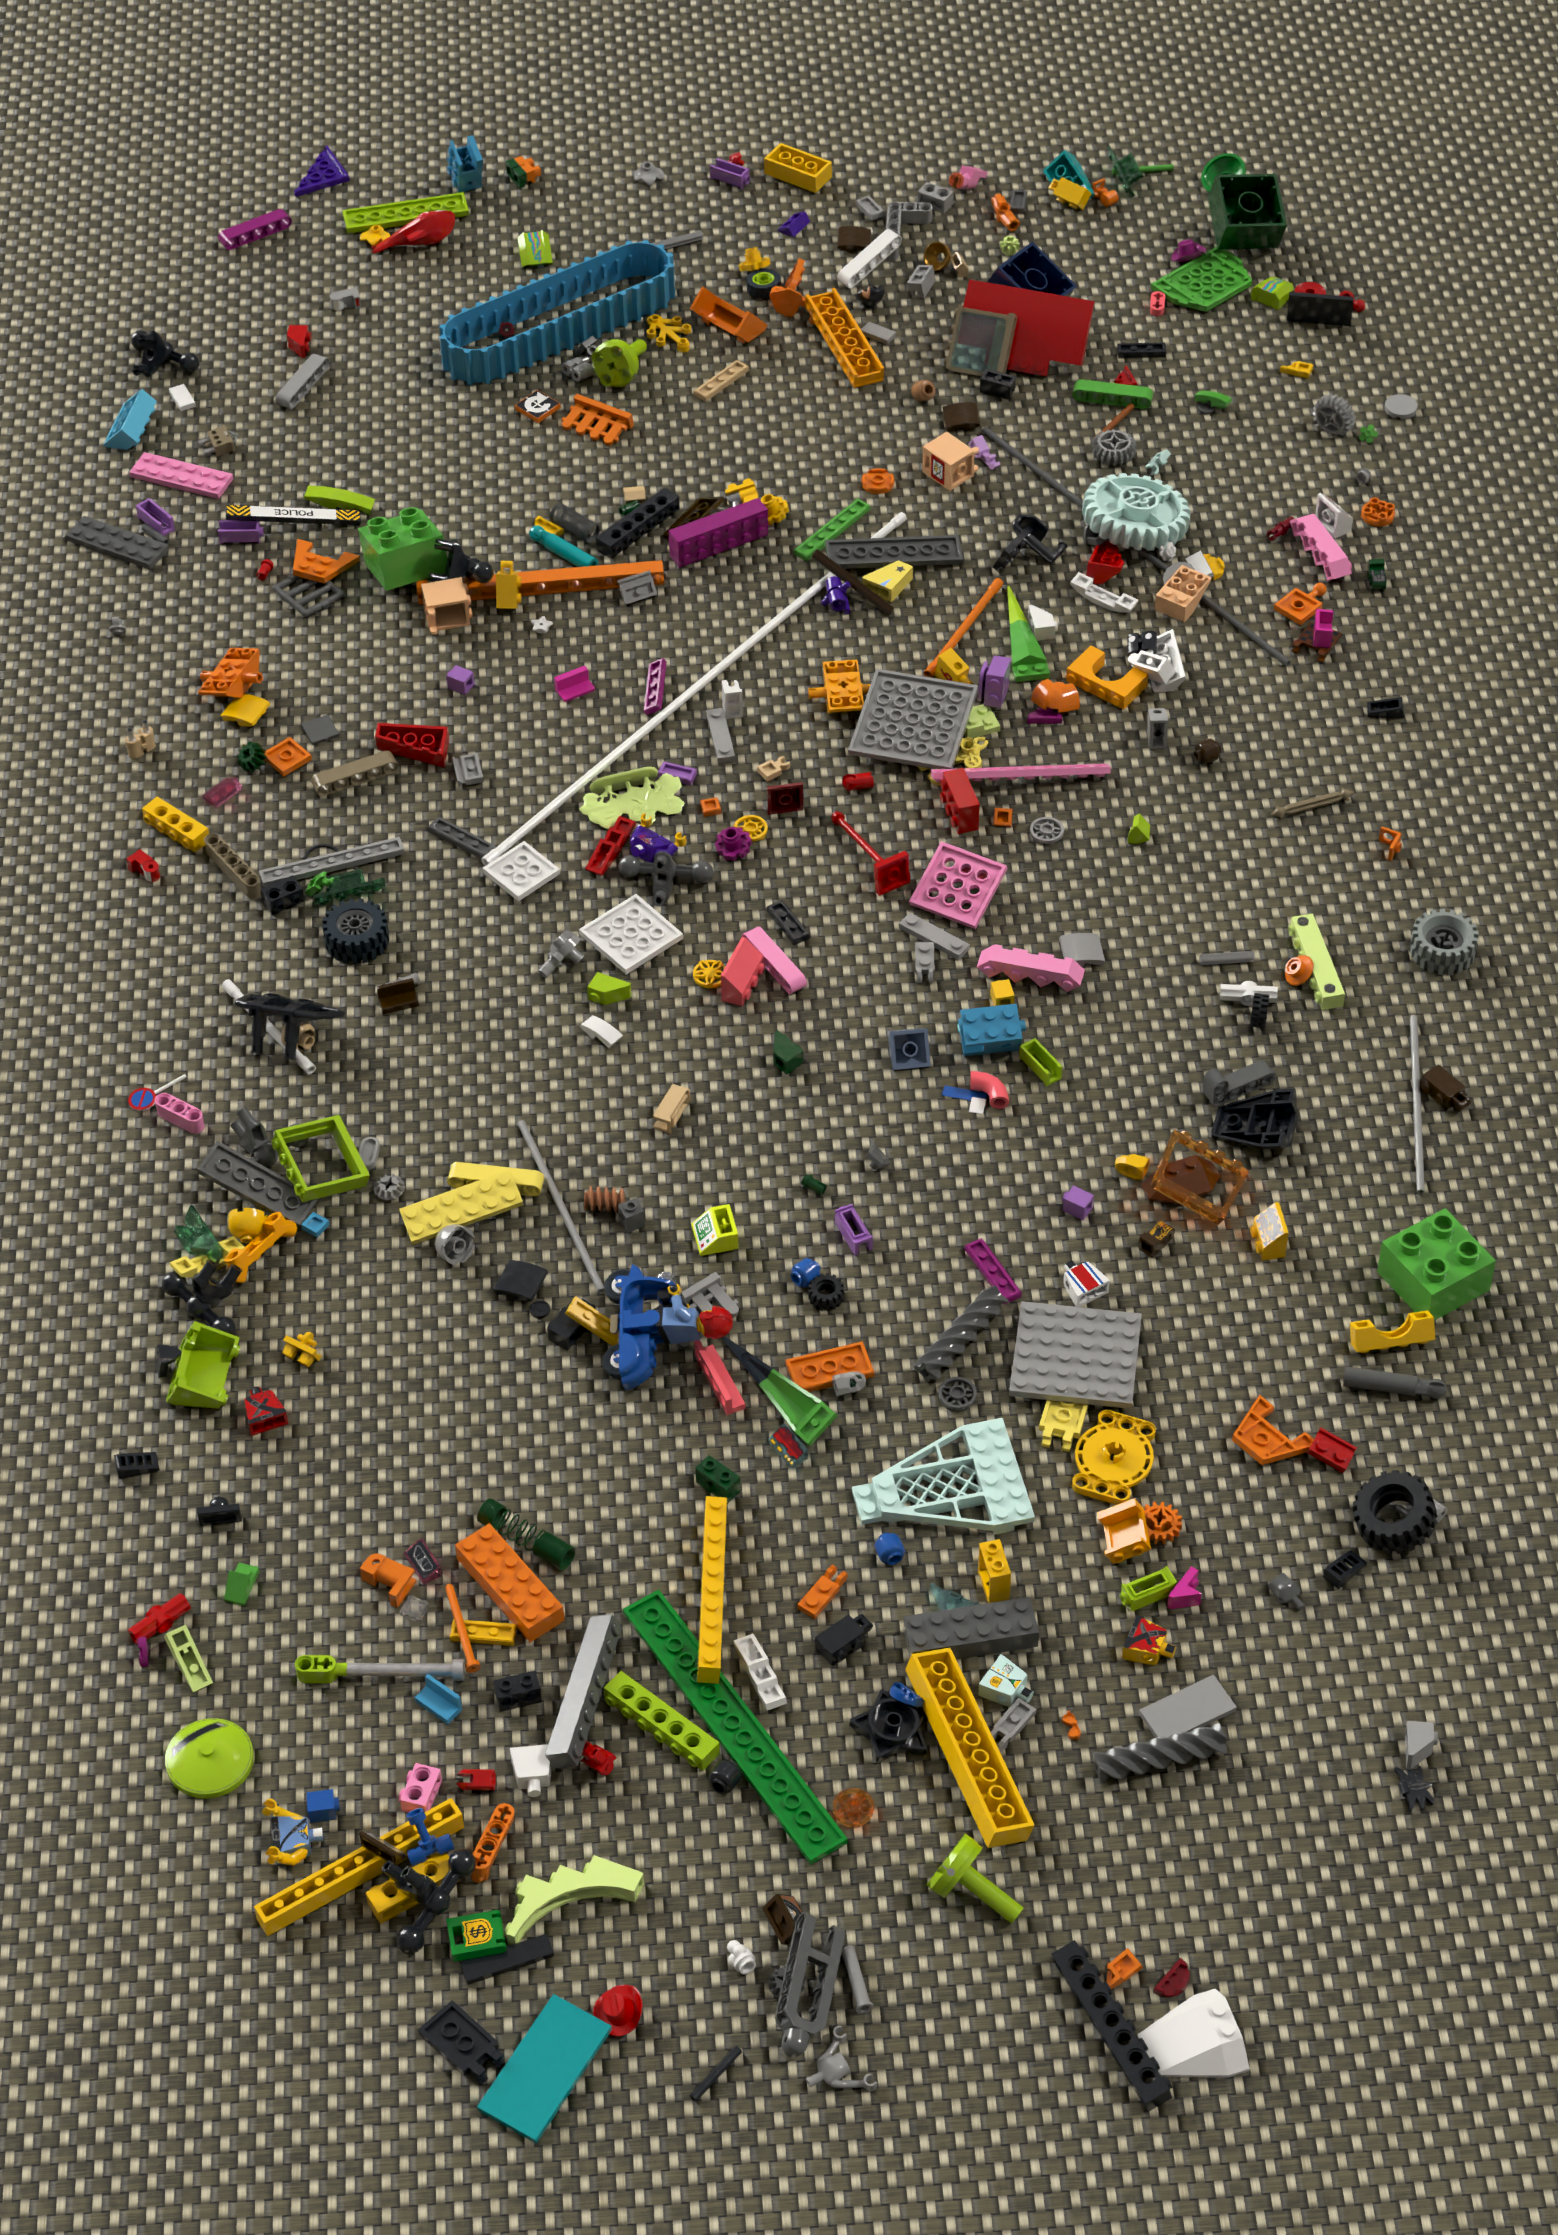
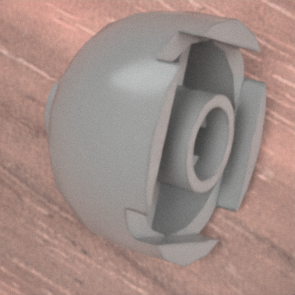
M451 1224L439 1231L435 1240V1248L440 1258L453 1265H457L455 1263H463L471 1256L475 1247L472 1244L475 1237L470 1229L462 1225Z

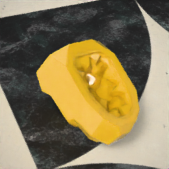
M1136 1154L1122 1155L1116 1159L1115 1168L1126 1177L1143 1180L1148 1171L1150 1159Z

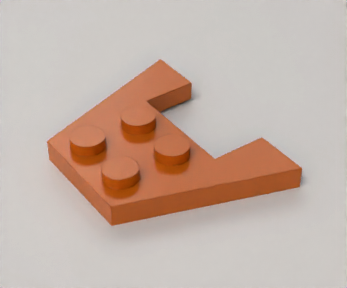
M297 539L293 575L325 584L358 563L360 556L344 551L338 560L331 559L330 557L311 553L310 551L313 548L312 542Z
M1259 1395L1233 1434L1232 1441L1261 1465L1307 1453L1314 1439L1304 1432L1294 1440H1289L1264 1419L1273 1413L1274 1406Z

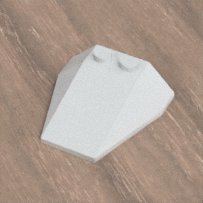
M1216 1989L1193 1995L1137 2034V2038H1142L1148 2047L1146 2053L1150 2058L1154 2056L1161 2068L1158 2071L1162 2077L1166 2075L1167 2077L1228 2078L1250 2070L1241 2032L1226 1998Z

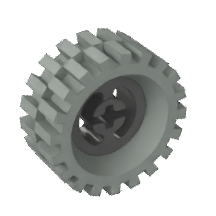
M1435 909L1430 910V915L1427 912L1423 913L1422 918L1418 917L1413 926L1410 943L1411 957H1414L1413 961L1416 964L1420 962V968L1424 970L1427 967L1430 973H1433L1434 970L1438 971V975H1443V972L1453 975L1455 970L1457 973H1461L1463 968L1468 969L1470 963L1472 964L1474 961L1479 933L1476 931L1477 926L1475 923L1471 924L1472 920L1469 917L1464 919L1465 914L1460 912L1457 915L1455 910L1451 909L1450 913L1445 912V909H1440V912H1436Z

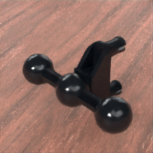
M138 330L132 334V346L136 350H144L141 365L133 366L132 373L134 375L143 374L144 376H151L163 362L170 360L179 363L184 372L192 373L198 369L199 359L194 353L187 352L181 354L176 352L174 346L170 342L163 341L156 331H149L147 333L146 331Z
M436 539L435 543L442 545L435 544L434 548L449 551L445 574L441 575L430 572L428 576L435 579L428 578V583L463 576L475 579L479 583H487L493 578V567L488 562H481L477 558H471L464 554L456 539L451 541Z
M207 1259L201 1271L192 1278L193 1291L186 1287V1278L181 1277L176 1271L169 1272L163 1277L162 1289L170 1296H179L187 1303L186 1308L190 1316L195 1319L203 1318L215 1329L232 1335L236 1334L235 1322L229 1317H219L211 1310V1304H217V1302L231 1295L235 1289L234 1283L242 1272L240 1267L231 1264L223 1278H214L212 1275L216 1268H218V1264Z
M459 1849L450 1855L448 1859L449 1871L439 1886L431 1878L417 1873L409 1866L402 1870L392 1861H387L383 1865L382 1872L395 1881V1887L423 1905V1910L414 1923L404 1926L398 1931L396 1942L402 1952L413 1954L422 1949L425 1942L423 1932L433 1917L444 1914L449 1909L451 1904L449 1894L460 1878L468 1877L474 1872L476 1858L470 1851Z

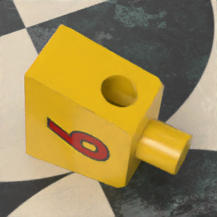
M952 648L938 656L934 678L973 684L967 678L969 666Z

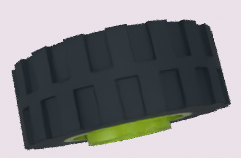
M766 268L750 272L746 278L747 292L757 299H769L771 289L775 286L781 287L780 274L777 271Z

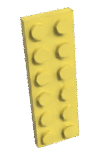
M509 1169L400 1208L399 1210L411 1243L414 1245L436 1237L439 1231L448 1225L458 1224L467 1226L523 1206L524 1204L512 1172Z

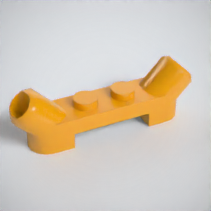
M281 1212L269 1215L262 1223L264 1226L262 1233L255 1237L243 1250L233 1248L225 1256L224 1261L229 1268L233 1264L242 1269L236 1282L244 1283L247 1280L248 1266L257 1261L264 1251L271 1248L279 1237L292 1238L296 1234L297 1225L294 1221L285 1220Z

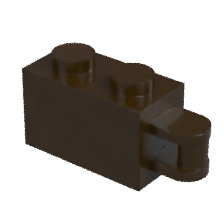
M1439 1064L1422 1075L1420 1084L1422 1091L1432 1097L1437 1104L1446 1110L1453 1107L1457 1111H1461L1471 1104L1469 1097L1465 1095L1466 1086Z

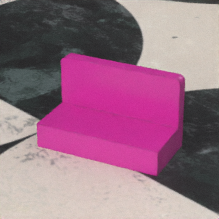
M586 666L554 677L555 691L564 702L595 691V687L589 680Z

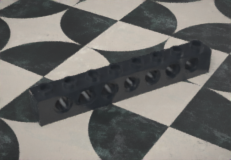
M1074 1940L1053 1952L1052 1958L1055 1965L1146 2110L1149 2112L1171 2099L1170 2089L1173 2087L1166 2075L1163 2077L1160 2075L1158 2070L1161 2068L1154 2056L1150 2058L1146 2053L1148 2047L1142 2038L1138 2039L1134 2034L1136 2028L1130 2019L1125 2020L1122 2015L1125 2013L1123 2007L1118 2000L1113 2001L1110 1996L1113 1993L1107 1982L1102 1983L1099 1979L1101 1973L1095 1964L1091 1965L1087 1960L1089 1954L1083 1945L1079 1947ZM1083 1966L1080 1971H1073L1074 1967ZM1088 1984L1095 1985L1090 1990L1084 1989L1085 1986ZM1098 2003H1107L1103 2008L1096 2007ZM1111 2021L1118 2022L1114 2027L1108 2026ZM1122 2040H1130L1128 2045H1120ZM1136 2058L1142 2059V2062L1137 2065L1131 2063ZM1148 2077L1154 2078L1152 2083L1146 2084L1143 2082Z

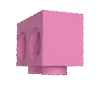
M415 1763L413 1770H410L407 1774L405 1789H401L398 1800L401 1802L403 1812L409 1813L417 1808H423L424 1812L431 1809L442 1782L440 1769Z

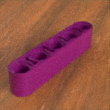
M277 209L221 231L218 234V240L227 250H232L289 228L292 224V219L283 209Z

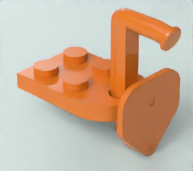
M801 258L798 259L786 280L785 287L775 286L771 289L769 295L776 312L786 317L794 316L800 306L805 308V297L795 291L796 286L802 280L801 276L805 270L803 267L805 260ZM810 316V317H809V322H810L812 325H815L814 321L812 320V318H811V316Z

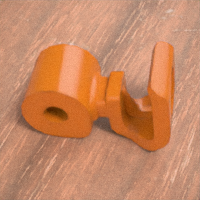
M1105 178L1092 183V189L1095 193L1093 197L1100 198V202L1105 207L1117 203L1119 197L1115 190L1107 191V188H1104Z

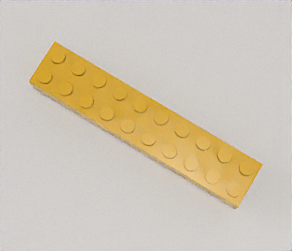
M951 1648L912 1654L905 1671L916 1694L924 1700L923 1710L987 1848L1027 1841L1033 1830L1034 1823Z

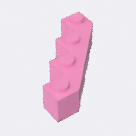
M1315 514L1290 520L1294 537L1301 535L1304 550H1312L1316 566L1323 564L1327 581L1352 574V565L1348 557Z
M996 944L981 952L977 968L988 978L1003 972L1016 983L1029 976L1040 987L1055 981L1066 992L1081 985L1085 971L1073 958L1065 957L1063 960L1054 958V955L1039 952V955L1030 954L1028 950L1003 949L1002 945Z

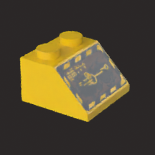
M1275 1202L1254 1217L1253 1226L1250 1227L1251 1236L1256 1240V1252L1260 1253L1262 1261L1285 1258L1289 1232L1280 1204Z

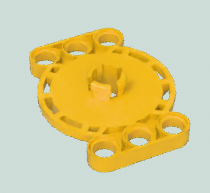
M1103 1410L1098 1414V1425L1087 1430L1077 1442L1075 1463L1080 1473L1074 1475L1072 1488L1078 1494L1118 1505L1130 1500L1131 1491L1129 1488L1142 1482L1152 1469L1154 1455L1150 1441L1155 1438L1156 1427L1153 1423L1111 1410ZM1109 1417L1112 1419V1422L1104 1423L1101 1419ZM1123 1423H1129L1132 1425V1427L1130 1429H1124L1121 1427V1425ZM1149 1429L1152 1433L1144 1435L1141 1433V1430ZM1083 1442V1450H1079V1447ZM1146 1447L1148 1448L1150 1455H1146ZM1110 1454H1117L1114 1455L1113 1461H1111ZM1083 1480L1087 1483V1485L1084 1487H1080L1076 1484V1482ZM1099 1486H1103L1107 1489V1491L1100 1493L1096 1490V1488ZM1118 1492H1123L1127 1495V1497L1120 1499L1116 1496V1494Z

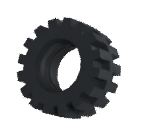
M1254 993L1251 1027L1265 1028L1269 995Z
M822 1273L819 1274V1277L815 1276L814 1280L811 1279L808 1285V1298L811 1305L813 1304L814 1308L819 1307V1310L822 1311L823 1309L829 1311V1308L834 1310L836 1306L839 1307L844 1300V1284L841 1282V1279L839 1277L836 1279L834 1274L830 1276V1273H826V1275ZM823 1289L832 1290L833 1293L829 1295L820 1294L819 1291Z

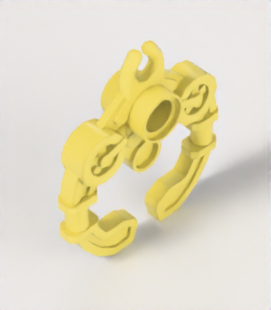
M970 737L962 738L954 765L964 763L965 768H982L980 751L987 746L988 740H985V737L974 739ZM984 741V744L979 745L977 742ZM917 766L921 772L930 769ZM931 773L928 774V780L932 784L941 786L940 782H936L931 777Z

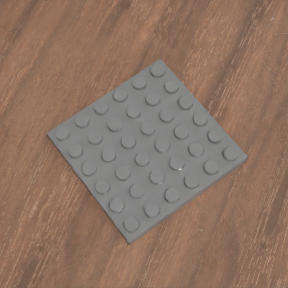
M876 669L848 749V754L931 769H953L978 693V685Z
M1021 1301L1009 1396L1132 1409L1142 1314Z

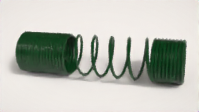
M489 1498L479 1508L477 1513L478 1522L485 1526L490 1523L495 1530L499 1531L500 1535L507 1534V1538L510 1541L516 1540L518 1546L524 1545L527 1551L533 1550L535 1556L560 1571L565 1570L573 1561L575 1547L546 1532L545 1529L541 1530L537 1535L533 1548H526V1543L531 1540L537 1530L536 1524L532 1525L528 1530L524 1543L519 1544L517 1538L526 1530L528 1519L520 1524L516 1538H509L508 1534L516 1527L520 1519L519 1514L515 1515L510 1521L507 1533L502 1534L500 1528L508 1521L511 1509L507 1510L506 1506L496 1500ZM509 1511V1515L507 1519L504 1521L506 1514ZM518 1516L515 1525L509 1530L511 1523ZM527 1521L523 1531L518 1535L521 1526ZM535 1526V1530H534L533 1534H532L531 1537L527 1540V1537H528L529 1532H530L531 1529Z

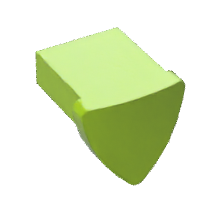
M1139 813L1134 816L1133 827L1129 831L1127 842L1139 844L1149 841L1150 824Z

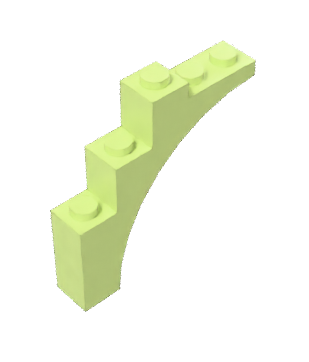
M594 1855L591 1862L586 1863L583 1873L560 1865L557 1872L552 1873L549 1883L526 1875L523 1882H519L516 1887L515 1894L517 1895L518 1905L515 1908V1917L512 1923L509 1922L505 1929L507 1944L510 1946L519 1943L524 1934L536 1921L566 1903L595 1897L620 1898L636 1902L644 1885L643 1872Z

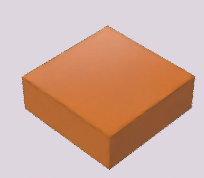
M717 797L700 800L704 817L721 814V807Z

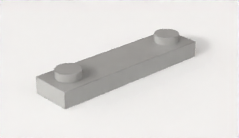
M724 709L706 710L717 762L735 761L734 749Z
M909 913L899 923V929L924 942H934L935 948L957 960H960L970 950V944L912 913Z

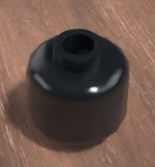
M719 1761L709 1775L711 1788L720 1794L732 1792L741 1779V1772L733 1761Z

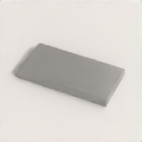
M1213 1674L1140 1709L1139 1715L1155 1738H1168L1177 1732L1189 1733L1193 1729L1209 1725L1236 1712L1237 1707Z

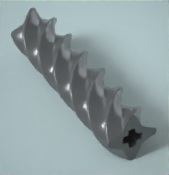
M996 1286L989 1287L979 1293L975 1301L967 1306L963 1314L954 1320L951 1327L946 1329L939 1339L928 1348L927 1352L916 1361L914 1369L923 1376L925 1382L929 1383L930 1379H940L942 1367L953 1365L954 1354L965 1352L966 1341H975L978 1329L989 1327V1317L1001 1314V1304L1009 1302L1008 1299L1001 1295Z
M1217 1723L1210 1728L1198 1727L1189 1733L1177 1732L1168 1738L1156 1737L1147 1743L1135 1742L1126 1748L1114 1747L1105 1753L1093 1752L1094 1770L1098 1775L1100 1784H1102L1110 1776L1115 1779H1123L1131 1771L1137 1774H1144L1152 1766L1158 1769H1165L1173 1761L1179 1764H1186L1194 1756L1207 1759L1215 1751L1227 1754V1737L1220 1723Z

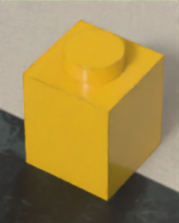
M1009 979L991 982L990 995L994 1006L1014 1004L1015 995Z

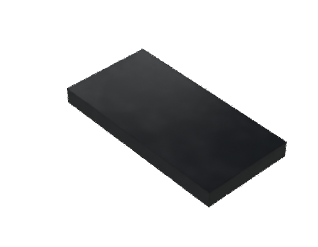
M1289 292L1287 321L1350 326L1354 297Z

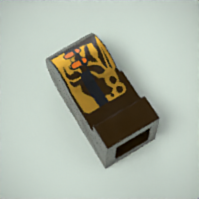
M1162 1220L1157 1222L1148 1233L1144 1232L1140 1236L1139 1250L1153 1258L1172 1239L1175 1229Z

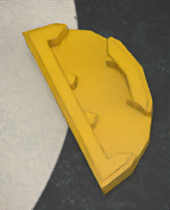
M538 515L535 519V526H541L545 531L554 533L557 536L564 534L563 528Z
M1203 554L1214 574L1212 577L1213 581L1219 579L1225 570L1224 562L1219 557L1217 559L1211 557V554Z

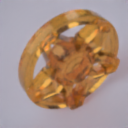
M848 1788L838 1793L835 1797L833 1813L836 1820L843 1825L858 1828L872 1818L874 1814V1801L866 1791L859 1788ZM847 1794H856L853 1798L846 1796ZM865 1798L869 1801L870 1806L864 1804ZM838 1801L842 1806L839 1810L836 1809ZM857 1816L858 1820L854 1821L853 1817Z

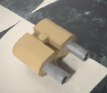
M142 720V728L137 730L138 734L134 733L133 728L127 729L128 736H126L125 742L128 756L132 759L144 755V750L149 752L156 747L152 727L148 725L147 720Z

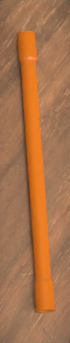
M1000 578L994 579L986 593L947 644L923 672L925 677L933 678L938 656L950 648L954 649L989 601L997 594L1003 586V581Z

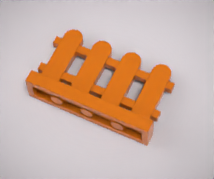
M576 394L573 398L575 406L572 405L570 407V413L567 417L561 419L564 430L576 427L577 435L582 436L589 432L590 439L593 441L603 437L606 446H611L614 442L617 443L621 432L632 429L634 426L631 413ZM583 415L584 418L581 420V422H577L580 416ZM597 420L598 422L594 428L591 427L594 421ZM609 425L612 426L608 433L604 432Z

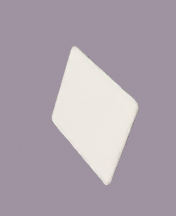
M972 1097L969 1112L983 1114L986 1099Z

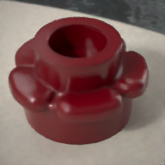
M510 322L501 323L499 328L500 335H503L505 338L513 335V324Z

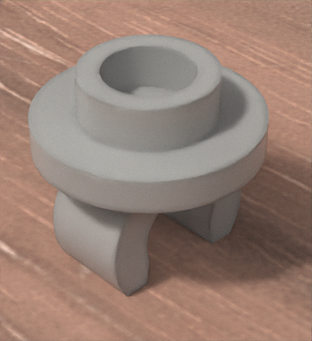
M119 616L112 617L113 625L109 627V631L113 632L114 635L123 634L126 631V626L122 625V619H119Z

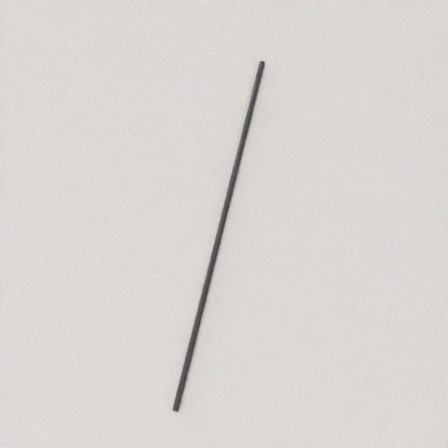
M984 427L982 429L985 435L1082 508L1083 501L989 428ZM1145 548L1136 550L1163 572L1167 570L1168 566ZM1203 594L1202 602L1285 666L1291 663L1287 657Z

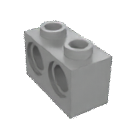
M926 182L918 191L917 202L930 203L933 210L945 213L953 205L954 191Z

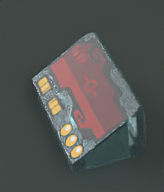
M785 1423L768 1438L771 1446L791 1468L808 1459V1449Z

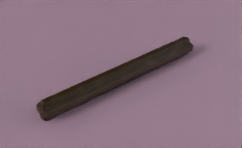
M819 549L813 552V559L839 577L843 582L848 581L851 588L887 615L893 612L894 607Z

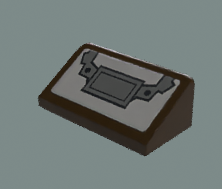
M364 1831L359 1833L361 1846L382 1859L392 1861L398 1866L405 1858L406 1853L375 1834Z

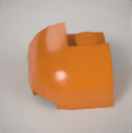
M1046 679L1041 681L1033 690L1031 701L1044 710L1048 707L1058 709V712H1067L1080 708L1079 694L1073 683H1053Z

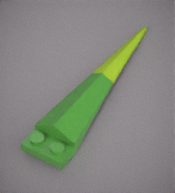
M1008 585L1012 672L1015 682L1050 679L1047 659Z

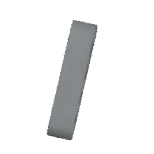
M312 354L277 393L276 404L293 409L327 371L329 358Z

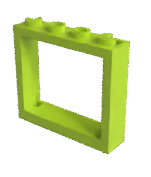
M340 1115L275 1130L273 1140H271L272 1147L277 1151L281 1165H284L287 1177L294 1185L295 1194L300 1197L302 1202L367 1186L370 1174ZM331 1132L353 1176L307 1187L286 1143Z

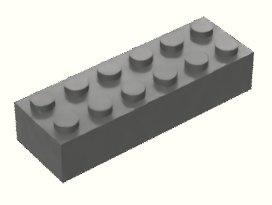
M1030 1597L904 1616L903 1631L909 1657L915 1653L951 1648L955 1658L961 1659L1038 1647L1039 1630Z

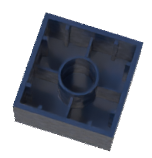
M1033 241L997 267L987 281L993 284L1068 297L1077 287Z

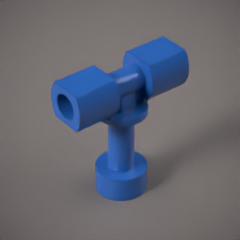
M423 1808L414 1809L406 1815L410 1825L416 1826L421 1838L418 1842L419 1846L407 1851L412 1866L427 1861V1856L439 1852L441 1855L454 1849L449 1833L439 1838H435L433 1835L429 1836L423 1822L426 1819Z

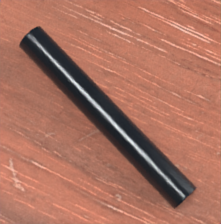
M735 2046L690 2094V2098L697 2102L742 2053V2050Z

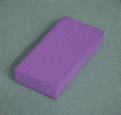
M663 761L657 776L660 778L663 774L667 773L673 777H679L682 784L692 785L697 775V769Z

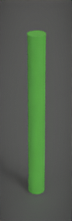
M1169 164L1112 168V174L1173 171L1174 166Z

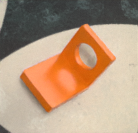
M1381 826L1379 841L1391 845L1388 860L1392 861L1394 855L1401 850L1402 843L1400 841L1402 833ZM1384 833L1391 834L1393 839L1385 838Z

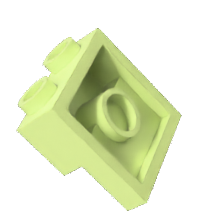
M984 704L973 706L964 732L966 738H976L1000 731V724L989 706H984Z

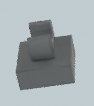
M594 336L581 343L577 349L580 355L585 353L590 358L592 356L590 350L595 352L597 347L594 344L597 340Z

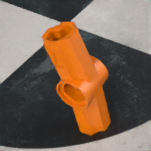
M995 194L991 198V203L996 213L997 222L1003 223L1007 230L1011 232L1016 231L1020 226V222L1011 212L1010 204L1006 202L1004 196Z

